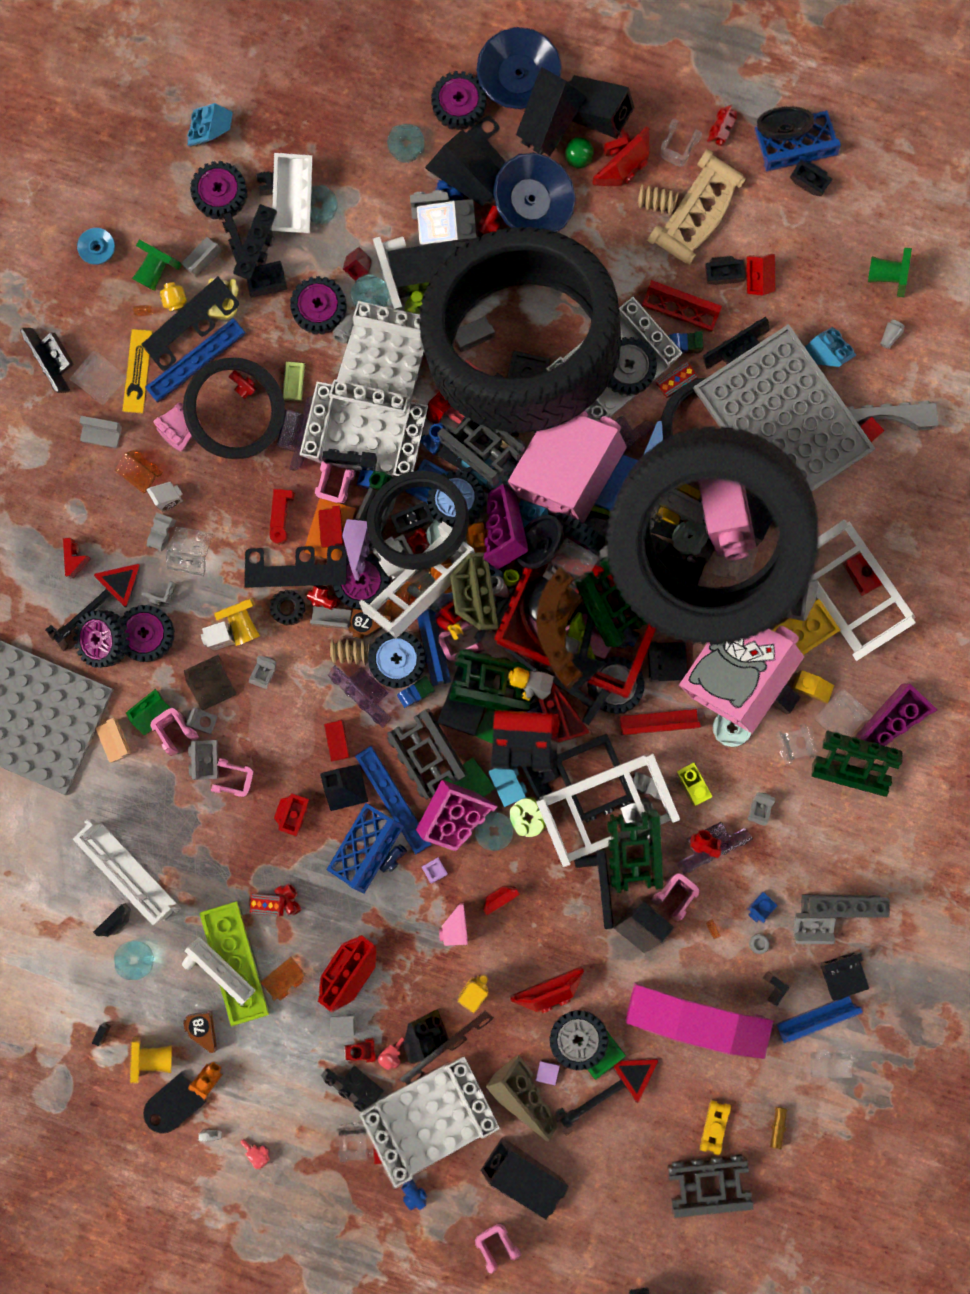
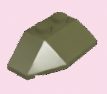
M469 553L450 575L455 612L479 630L498 629L489 564L484 559V553Z

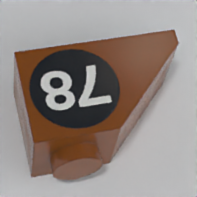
M353 609L349 626V633L353 634L352 637L363 639L364 636L370 637L383 628L368 615L364 614L362 610ZM382 615L388 621L392 622V618L390 616Z
M212 1011L187 1015L183 1024L185 1032H188V1037L208 1052L215 1053L218 1048Z

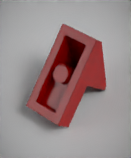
M63 538L65 576L69 579H74L91 558L87 555L76 556L79 553L78 544L72 538Z

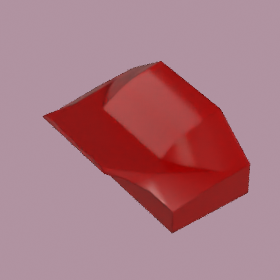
M293 793L289 797L281 798L274 816L279 825L278 830L297 836L304 821L310 799Z
M500 887L486 897L483 906L485 914L489 915L520 895L516 887Z

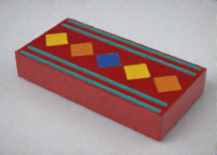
M687 361L658 380L656 385L667 399L682 386L697 379L698 376Z
M251 894L250 913L284 916L285 896Z

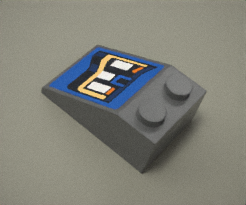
M473 199L417 207L420 245L453 240L454 242H463L476 239Z

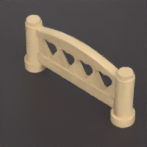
M709 149L705 151L697 164L703 170L664 229L656 225L647 239L652 245L654 243L688 264L692 262L696 255L693 253L694 249L712 234L722 220L730 204L734 188L736 186L740 188L746 179L741 173L713 155L714 152ZM709 183H722L725 185V190L721 191V196L717 197L714 195ZM699 198H712L715 200V205L711 206V211L706 212ZM689 213L705 215V220L701 221L700 227L694 225ZM679 229H694L695 235L691 236L690 242H685Z

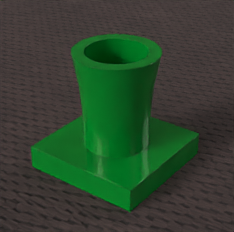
M139 239L136 246L148 254L132 279L156 291L158 281L166 264L178 270L182 264Z
M904 248L902 262L872 256L868 283H899L897 297H904L912 248Z

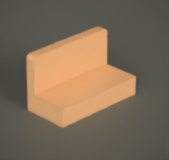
M116 718L106 721L107 723L96 727L102 746L111 763L132 754Z

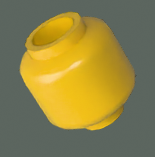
M175 282L165 284L164 289L159 293L163 307L169 309V312L180 310L187 302L183 287L175 285Z

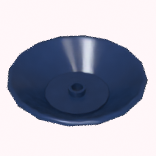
M514 27L501 30L487 40L478 55L476 72L481 88L491 100L506 108L522 110L527 106L541 67L560 77L562 65L558 50L548 37L534 29ZM521 72L522 75L517 76L516 73Z
M534 152L519 154L504 163L495 179L493 194L496 208L505 223L511 228L536 227L558 232L565 228L573 215L576 200L573 182L563 166L549 156ZM528 197H531L533 202L529 201Z

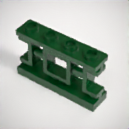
M606 556L600 561L604 571L595 576L593 571H587L583 573L584 575L574 578V583L606 647H618L626 640L622 630L631 625L632 629H640L642 625H647L648 623L631 609L630 604L626 603L616 583L609 584L606 577L611 575L613 578L614 574H611L608 563L609 557ZM600 582L603 590L598 593L595 585ZM614 591L620 605L612 610L606 596ZM626 609H628L631 615L627 618L623 613V611ZM617 616L620 623L615 626L612 619Z
M469 649L460 650L455 655V666L464 668L462 682L455 681L452 684L453 690L450 692L449 700L501 711H529L530 702L522 699L524 695H521V689L512 686L510 681L507 680L508 671H513L516 667L532 671L520 661L513 662L505 657L495 658L487 653L477 654ZM471 663L481 665L478 674L470 672ZM485 672L500 675L499 690L484 687ZM469 680L477 682L476 691L467 689ZM506 688L514 690L513 699L504 697Z
M826 731L822 749L829 750L826 758L816 756L812 763L811 777L887 797L889 786L892 785V776L886 775L889 767L899 769L903 763L902 751L879 745L875 742L842 735L838 732ZM837 749L846 751L844 755L836 753ZM850 757L866 760L864 768L849 765ZM875 759L884 761L882 765L874 763ZM832 760L841 762L840 766L831 764ZM870 770L879 772L877 776L869 774Z
M656 809L648 810L649 813L641 812L642 821L624 823L622 814L616 817L614 814H611L610 821H607L608 833H611L608 847L609 851H612L609 864L610 869H613L610 881L611 886L615 887L617 893H621V890L628 891V882L645 880L647 889H650L652 886H655V889H664L660 815ZM648 821L650 843L647 835L638 836V830L648 829ZM617 824H619L621 832L630 831V837L620 838V846H618ZM643 844L644 857L626 859V846ZM650 857L652 878L649 871L640 872V866L650 865ZM619 861H621L623 868L632 867V873L622 874V882L620 881Z

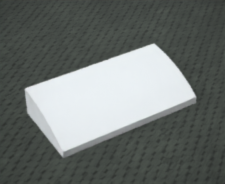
M274 153L273 209L277 211L272 225V231L310 233L312 155Z

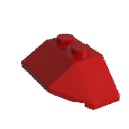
M647 126L593 176L592 184L594 186H622L625 182L629 183L635 177V173L638 170L641 171L647 166L649 157V128Z
M363 935L342 943L320 977V996H318V1002L328 1011L333 1013L354 1001L376 967V945Z
M580 966L512 994L510 999L512 1002L535 1012L541 1011L542 1014L553 1009L552 1006L560 1004V1006L571 1002L570 999L574 997L583 976V967Z

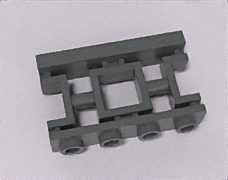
M466 418L456 430L449 424L446 426V430L442 428L438 432L440 442L494 487L500 482L499 478L505 475L500 466L510 456L519 461L521 459L520 456H523L525 452V444L520 439L513 438L510 432L494 430L484 425H480L476 430H473L471 426L475 422L471 421L470 418ZM464 433L468 435L464 440L465 446L457 440ZM484 433L493 442L481 452L473 443ZM502 440L509 445L503 453L498 450L503 444ZM491 455L496 458L491 464L492 468L484 463Z
M425 709L414 716L418 726L405 734L400 726L387 733L389 744L391 747L396 748L399 753L397 754L399 761L402 764L405 763L409 778L412 781L415 780L418 785L417 791L422 798L425 797L426 800L434 796L437 790L434 784L449 776L452 783H455L469 775L430 709ZM426 724L432 736L422 741L417 731L425 727ZM411 736L415 746L406 751L400 740ZM429 743L438 759L423 767L414 751ZM446 758L452 769L442 774L437 764ZM430 769L435 779L426 785L420 774Z
M801 895V913H809L810 917L889 918L890 900L887 897H880V895Z
M732 1155L730 1159L712 1157L710 1161L693 1159L691 1163L673 1161L672 1165H667L669 1179L679 1180L681 1197L671 1198L674 1218L754 1210L751 1191H741L739 1173L749 1172L746 1157H742V1155ZM733 1167L734 1179H724L721 1168ZM694 1171L695 1183L684 1184L683 1173L677 1172ZM718 1176L720 1193L702 1195L700 1177ZM735 1187L738 1198L726 1199L725 1188ZM696 1191L698 1202L687 1203L685 1192Z

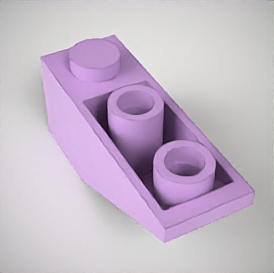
M347 519L342 536L354 578L359 580L361 573L363 574L365 570L364 560L369 555V542L371 540L367 530V521Z

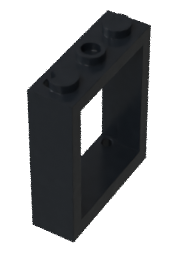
M607 734L557 755V768L566 787L571 785L562 761L601 744H604L613 767L620 765ZM624 775L618 778L626 795L588 812H583L576 794L572 795L581 821L585 820L588 823L597 819L596 815L601 812L606 815L615 811L613 807L617 805L625 807L632 803L631 799H633Z

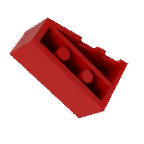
M552 683L550 694L544 699L539 698L543 713L559 715L558 743L590 734L591 731L555 683Z

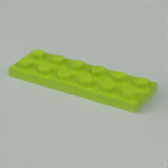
M238 901L200 912L208 946L256 990L241 1005L219 984L230 1025L235 1026L269 1015Z

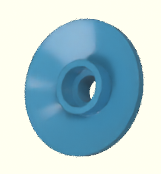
M102 228L86 230L81 234L77 242V251L80 257L92 265L107 262L115 250L113 237ZM100 246L101 248L99 251H95V247Z

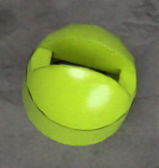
M512 569L505 571L503 576L505 584L509 587L516 585L519 580L518 572Z

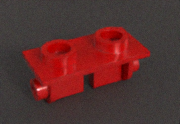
M732 105L721 108L716 115L717 120L709 130L710 135L707 142L715 140V144L718 146L725 144L730 133L725 127L732 129L737 119V111L731 109Z

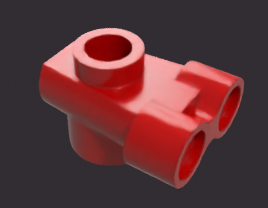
M492 206L487 218L483 216L478 226L481 227L479 232L482 234H488L492 231L497 232L500 224L496 222V219L500 214L496 206Z
M234 370L228 376L233 382L238 384L234 390L244 399L248 395L251 396L257 390L254 387L256 383L248 376L246 379L243 378L237 370Z
M423 528L418 529L412 536L406 539L409 547L412 548L413 554H421L430 546L426 538L427 534Z
M323 585L314 586L307 594V599L316 607L323 606L332 610L334 607L337 608L340 603L338 597L328 595L329 588Z
M699 830L697 834H692L690 847L695 852H705L709 856L719 858L721 854L720 839L712 837L711 833L706 830Z
M288 883L286 886H279L274 890L276 896H285L284 910L287 915H296L302 910L294 900L298 896V892L293 885Z
M374 1038L364 1039V1042L344 1045L345 1060H366V1063L375 1062ZM352 1048H357L358 1053L356 1055L351 1054Z

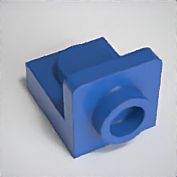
M762 892L748 906L747 910L750 911L748 915L756 923L758 921L764 923L765 919L778 905Z

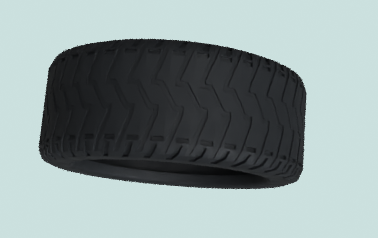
M513 227L511 229H500L497 232L492 231L484 234L482 237L479 236L476 239H472L468 244L466 243L458 248L456 252H453L441 264V267L433 275V279L430 280L426 288L427 291L422 299V305L420 306L419 329L421 341L437 388L444 399L467 419L470 418L471 421L494 430L514 433L535 432L553 428L585 411L599 398L612 380L621 353L618 295L614 282L601 261L588 248L576 240L552 230L536 227ZM533 284L551 287L567 294L580 304L591 320L589 331L582 344L565 362L548 372L532 377L508 379L488 375L470 366L459 357L453 348L457 329L465 315L483 298L495 291L511 286Z

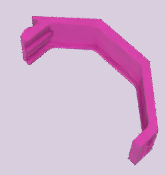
M634 983L625 1019L627 1024L676 1041L726 1054L765 1059L774 1021L755 1014V1016L739 1014L687 1001L644 987L638 983Z

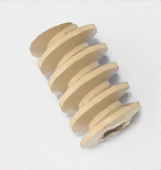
M642 184L638 198L639 208L646 204V210L653 206V210L656 212L660 207L661 213L668 209V215H671L675 209L678 192L673 196V191L670 190L666 195L665 189L658 193V187H655L651 192L649 185L644 190Z
M331 639L330 657L332 662L336 663L339 658L340 663L343 664L347 658L348 664H351L354 659L355 663L359 665L362 659L363 665H367L370 641L367 646H365L364 641H361L360 646H358L356 640H354L352 645H350L349 640H346L345 644L342 645L341 639L338 640L337 644Z

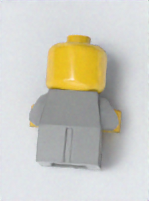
M516 667L513 671H510L508 678L512 686L525 690L522 699L530 701L533 695L544 699L550 694L554 676Z

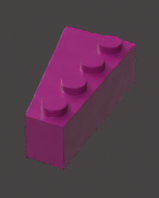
M501 484L490 491L487 501L489 519L486 522L488 537L485 538L487 552L484 553V559L497 570L529 551L517 495L505 484Z
M902 683L855 737L886 746L894 738L908 731L913 725L936 712L937 709L911 684Z

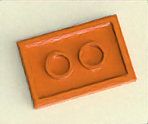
M319 498L305 546H312L315 549L316 557L327 560L328 548L321 547L318 511L332 509V506L340 505L344 531L347 519H354L356 508ZM334 549L331 552V558L335 561L340 560L343 556L340 549ZM308 550L303 551V553L311 555Z

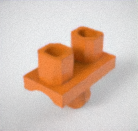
M483 522L468 526L466 534L467 544L474 548L475 553L487 552Z
M211 1062L210 1065L206 1064L188 1089L195 1091L197 1095H200L205 1100L223 1074L220 1073L222 1068L215 1062Z

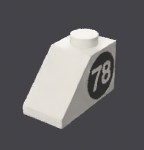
M171 482L146 489L155 505L163 513L183 502L180 497L183 495L178 485L174 486Z

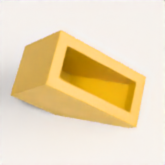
M803 670L797 673L792 686L794 691L824 703L829 702L834 688L833 684L823 678Z

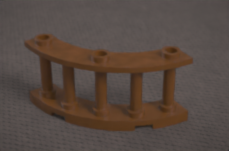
M559 568L546 584L540 597L536 626L539 641L549 659L551 667L562 684L569 690L583 675L572 663L571 659L574 656L566 648V626L583 599L569 587L574 578L562 568Z

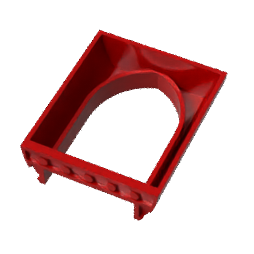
M561 550L544 566L536 569H524L522 578L518 582L515 594L511 598L508 610L505 612L501 626L494 638L497 641V645L550 667L549 659L540 641L530 630L524 615L525 594L529 585L540 576L554 574L559 568H562L573 578L584 575L583 573L587 571H593L594 574L604 571L602 567ZM611 575L606 577L612 583L614 582ZM614 591L610 600H608L612 609L620 605ZM628 609L623 611L624 614L631 616ZM648 623L625 682L602 672L596 673L587 682L627 699L656 627L653 628Z

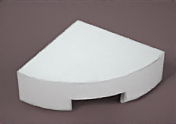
M203 1129L199 1133L198 1141L221 1139L222 1131Z

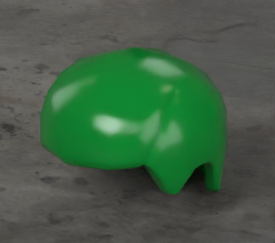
M583 137L574 138L569 141L566 147L565 159L570 166L576 169L585 168L592 162L594 150L591 142Z

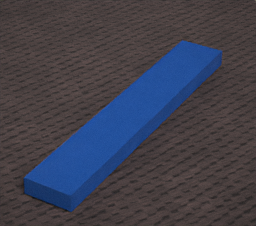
M234 318L231 319L145 388L157 403L160 402L202 367L246 334Z
M370 746L355 755L393 819L404 826L401 832L415 855L432 845V843L423 840L416 831L419 822L373 747Z

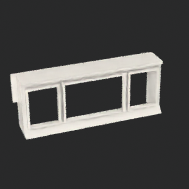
M442 522L438 526L441 536L423 553L443 543L453 528ZM463 541L457 550L462 556L448 569L441 564L434 566L442 575L410 606L394 594L418 571L406 569L369 605L363 600L359 602L363 613L392 634L394 638H397L451 586V573L469 553H475L474 548ZM388 599L404 610L393 623L377 612Z
M93 819L85 821L87 826L73 838V841L152 925L158 921H164L173 912L176 913L182 909L102 822H95ZM85 840H87V841L99 852L100 855H98V854L87 844V842H86ZM105 861H107L112 866V868L126 881V883L138 895H135L128 888V886L115 874V872L105 863ZM142 901H144L154 911L157 917L142 903Z

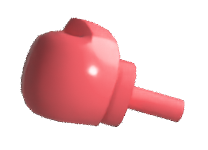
M401 1037L394 1047L389 1045L379 1055L378 1062L383 1068L387 1070L396 1069L400 1065L401 1061L398 1056L401 1053L398 1049L405 1039Z
M244 1139L240 1141L248 1150L245 1155L255 1169H261L270 1160L269 1150L265 1146L257 1147V1145L251 1147Z

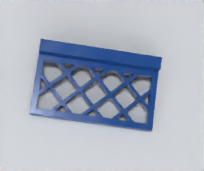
M828 111L813 114L814 122L820 118H824L826 122L823 127L814 123L813 128L820 131L818 136L815 137L807 132L802 135L799 141L795 139L787 140L796 145L791 150L783 147L787 141H783L779 145L773 142V139L763 137L757 127H755L756 136L765 161V171L797 165L800 160L810 162L837 156L841 144L839 139L836 138ZM822 133L830 136L831 140L825 142L819 138ZM805 137L814 141L812 145L808 146L801 142ZM770 145L778 150L776 153L768 155L766 149Z
M427 608L417 620L432 686L434 687L451 683L446 657L439 643L440 630L434 616L436 615L435 608Z
M365 803L326 870L347 883L354 890L365 894L404 826ZM371 810L373 819L366 821L365 816ZM387 820L383 828L379 830L378 821ZM374 823L375 831L368 834L367 825ZM362 828L363 836L356 838V831ZM375 836V842L369 847L368 838ZM364 840L365 848L358 851L357 842ZM352 844L353 853L346 855V848ZM365 853V859L359 864L358 855ZM354 857L355 865L348 867L347 859ZM342 861L343 870L335 871L337 863ZM355 870L356 874L352 881H350L348 872Z
M850 996L779 1022L776 1026L783 1043H787L863 1012L861 1007L852 1003Z

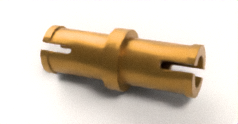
M775 1107L774 1122L771 1124L772 1136L770 1147L782 1149L784 1132L787 1131L785 1124L788 1109Z

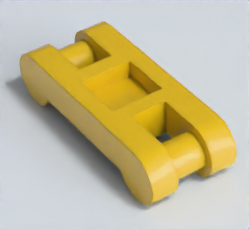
M710 1101L700 1151L706 1152L708 1150L712 1151L713 1154L720 1155L727 1119L731 1109L730 1104L724 1103L722 1105L718 1104L717 1101ZM715 1112H721V1117L714 1116ZM709 1137L716 1138L715 1144L708 1142Z

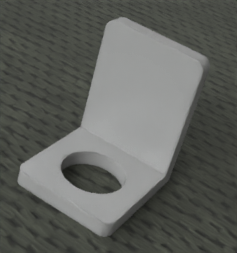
M169 581L164 599L143 592L141 595L149 598L150 603L160 605L162 602L169 605L176 584Z
M193 707L192 711L190 710L187 715L186 725L211 734L218 717ZM204 716L211 719L210 726L206 728L200 724V720Z

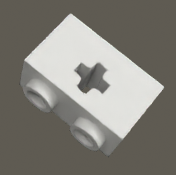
M224 621L202 628L203 634H201V639L204 646L207 645V647L214 651L235 644L231 627Z

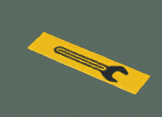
M136 329L131 331L123 412L143 413L149 354L141 344L152 335V331Z

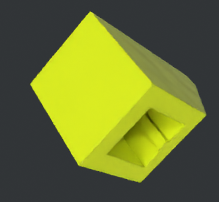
M694 762L677 771L683 789L692 806H697L713 797Z

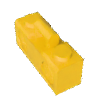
M482 974L476 978L471 977L459 994L458 1002L473 1013H475L488 994V986H486L488 976Z

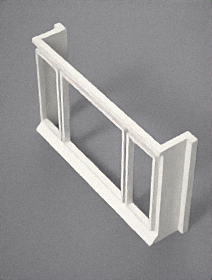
M844 519L819 536L818 548L844 530H846L856 546L813 574L812 580H817L860 551L891 595V598L848 625L818 582L816 597L820 599L840 628V632L853 649L854 653L852 655L857 661L915 624L916 621L914 620L915 615L850 521L846 522ZM895 602L906 618L862 646L852 629Z
M647 753L544 795L540 797L539 801H536L563 867L570 865V861L607 847L608 840L611 839V836L595 843H590L572 795L624 775L642 818L641 812H645L629 773L646 765L649 768L667 812L660 816V825L668 821L676 822L680 820L653 754L649 755ZM565 798L585 844V847L570 853L566 851L548 805ZM649 821L648 829L638 830V834L646 830H649ZM630 831L619 832L618 842L620 838L630 837Z

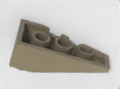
M517 1055L494 1073L486 1088L501 1105L544 1140L549 1141L558 1126L548 1105L544 1104L540 1097L542 1092L539 1087L535 1086L531 1078L534 1076L531 1069Z

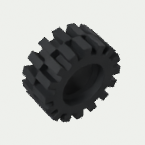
M279 591L277 595L273 596V600L271 599L270 613L280 624L294 625L293 623H298L303 618V613L306 610L305 603L302 597L295 591ZM286 600L292 601L295 605L293 613L289 615L283 614L280 610L281 604Z

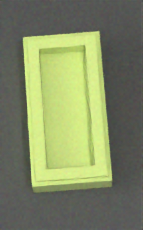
M286 362L283 387L284 400L302 402L305 363Z

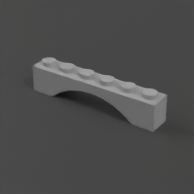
M921 401L915 405H911V402L900 403L899 406L882 404L880 407L874 408L873 405H865L860 409H854V406L847 407L857 423L867 421L873 417L874 419L897 421L914 431L934 430L938 426L936 403H930V401Z

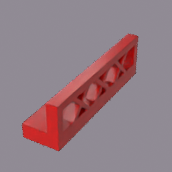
M653 280L649 284L642 304L645 308L710 332L713 331L722 308L721 305ZM650 294L658 296L660 303L656 305L647 303ZM674 302L678 309L669 311L665 304ZM687 308L693 309L696 316L691 318L685 317L683 310ZM706 314L712 316L711 325L704 324L700 317Z
M697 709L620 716L621 736L697 729L701 727L700 722H698Z

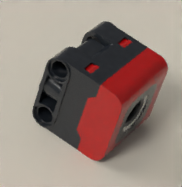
M496 710L494 715L491 768L513 770L516 766H532L533 771L537 772L556 771L558 762L559 715Z

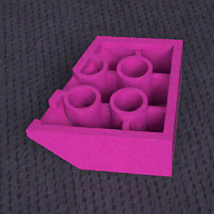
M441 780L416 831L423 840L456 851L472 835L471 832L478 824L481 825L486 820L485 817L491 811L494 812L498 806L472 790Z

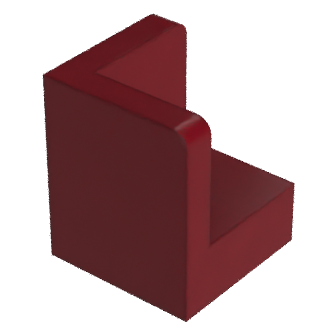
M358 247L346 256L343 270L354 281H358L369 272L372 259Z

